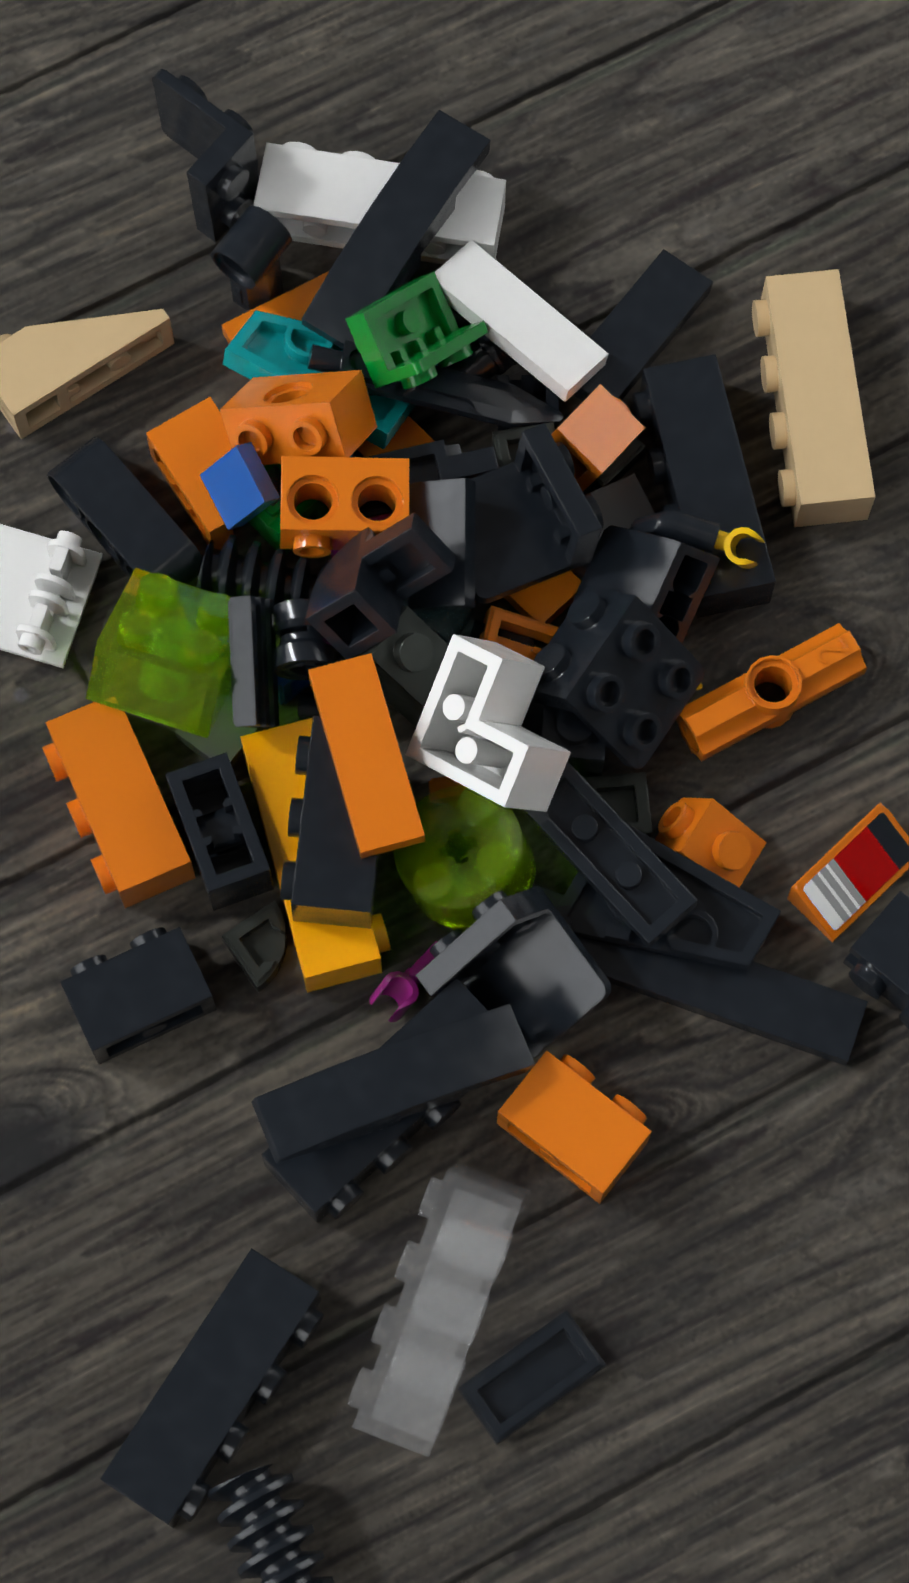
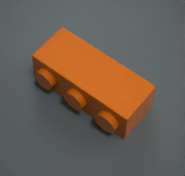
M117 693L45 722L53 743L43 746V752L56 782L69 778L77 798L67 802L66 805L80 837L83 838L92 833L102 855L90 860L105 895L117 890L124 907L127 908L195 879L191 860Z

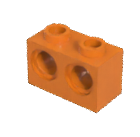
M281 456L280 549H293V553L301 557H325L331 554V550H340L367 527L378 535L409 516V458ZM315 499L323 502L330 511L320 519L311 520L302 517L296 511V507L305 500ZM369 501H381L392 509L393 514L387 519L374 521L366 518L359 509Z

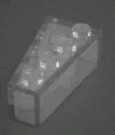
M460 1163L448 1169L443 1180L435 1177L431 1178L418 1215L429 1219L420 1244L411 1240L407 1242L395 1274L396 1279L406 1282L397 1307L389 1304L384 1305L371 1342L382 1346L373 1371L364 1367L361 1368L349 1398L348 1406L359 1409L352 1428L424 1456H430L464 1371L469 1347L474 1343L487 1310L491 1287L496 1282L510 1249L514 1234L512 1230L519 1211L523 1213L531 1190Z

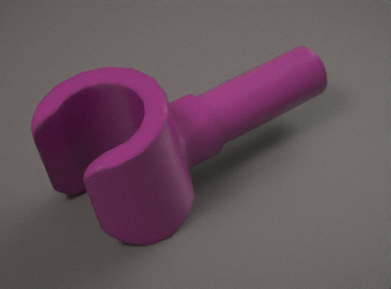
M435 941L404 972L395 971L387 974L370 996L369 1003L371 1005L380 995H388L396 1000L399 1007L388 1021L397 1022L402 1019L416 1001L419 991L417 986L421 983L416 974L434 959L430 949L438 941Z

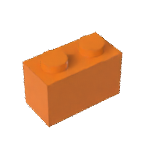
M546 1050L499 1109L497 1124L600 1204L646 1146L652 1131L643 1125L647 1120L646 1115L632 1102L618 1094L611 1100L592 1086L591 1083L595 1080V1077L583 1064L567 1054H564L559 1060Z

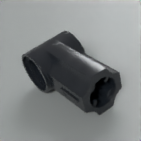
M254 205L249 206L211 253L215 265L230 279L233 302L247 311L283 294L280 257L292 243V237L287 228L271 213Z

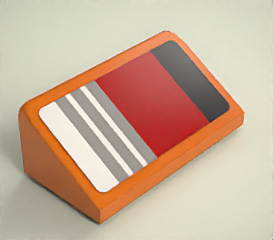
M880 802L791 887L787 899L833 943L909 870V836L893 814Z

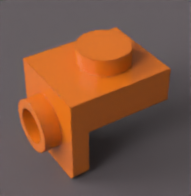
M681 798L678 802L671 805L661 817L658 824L659 833L655 838L658 842L739 888L767 843L713 798Z

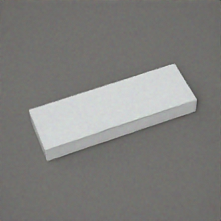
M470 240L435 271L448 304L471 324L484 320L489 331L485 336L564 402L606 365L609 353L473 240Z

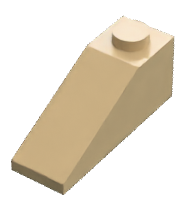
M164 309L25 326L12 335H0L1 412L20 439H23L175 344L169 316Z

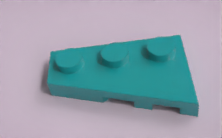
M256 310L225 348L223 365L250 380L253 377L323 373L307 369L312 345L342 351V349L303 326L300 320ZM372 395L369 398L377 428L366 441L385 449L416 405Z

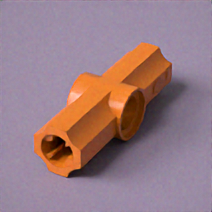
M838 623L778 656L769 655L759 658L750 666L747 673L687 704L676 719L681 735L691 752L702 762L763 728L772 729L782 726L791 718L793 712L864 675L867 666L863 660L861 648L851 632L845 630ZM764 682L774 683L784 690L786 698L779 702H768L756 693L755 687Z

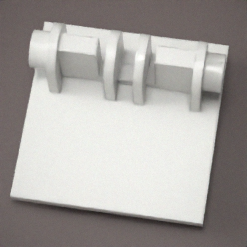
M0 524V650L64 668L103 559V554L80 547L83 539L69 531H59L57 538L51 539Z

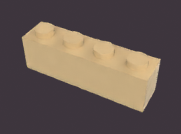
M839 269L766 276L761 300H753L752 319L755 336H765L768 356L761 357V380L764 393L774 392L777 412L770 413L769 431L773 450L782 449L785 469L778 471V491L781 506H791L794 527L868 520L875 500V491Z

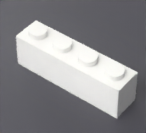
M266 142L254 206L261 207L276 217L291 234L292 241L343 249L369 207L400 163L376 160L371 155L360 151H347L343 154L318 151L312 146L301 142H287L283 145ZM476 170L456 196L455 210L422 252L421 261L444 264L470 240H473L496 259L505 209L506 180L494 178L487 172Z

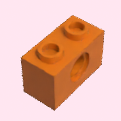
M362 370L253 377L220 409L231 449L237 445L252 442L263 465L281 464V456L350 457L377 428Z

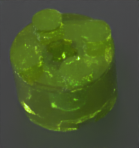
M452 786L440 789L416 803L425 834V842L394 850V859L399 876L421 911L431 920L451 927L453 931L458 928L465 931L477 921L472 915V911L492 894L504 890L507 896L527 890L529 887L532 888L536 876L534 852L511 808L503 807L465 786ZM468 856L469 861L461 864V860Z

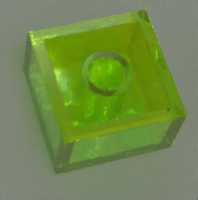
M135 568L97 640L86 699L208 739L232 687L228 601H230V596L222 593H212L175 581L164 574L151 573Z

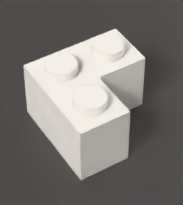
M456 634L452 635L405 755L503 807L547 812L571 752L521 727L545 666L497 642Z

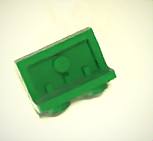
M435 272L415 278L345 319L375 388L401 381L404 390L423 384L438 375L435 367L436 364H438L439 368H443L472 355L473 351L470 343L489 332L484 320L462 328L458 327Z

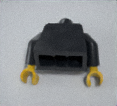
M671 509L637 518L629 529L610 525L602 533L592 562L572 570L576 576L582 578L573 600L575 601L581 596L588 585L637 595L668 630L683 643L720 561V557L711 554L713 548L724 551L728 559L735 565L751 569L758 564L746 558H738L735 552L736 545L744 538H753L758 542H765L757 532L750 528L739 527L728 533L719 530L720 523ZM702 683L696 689L697 691L702 689Z

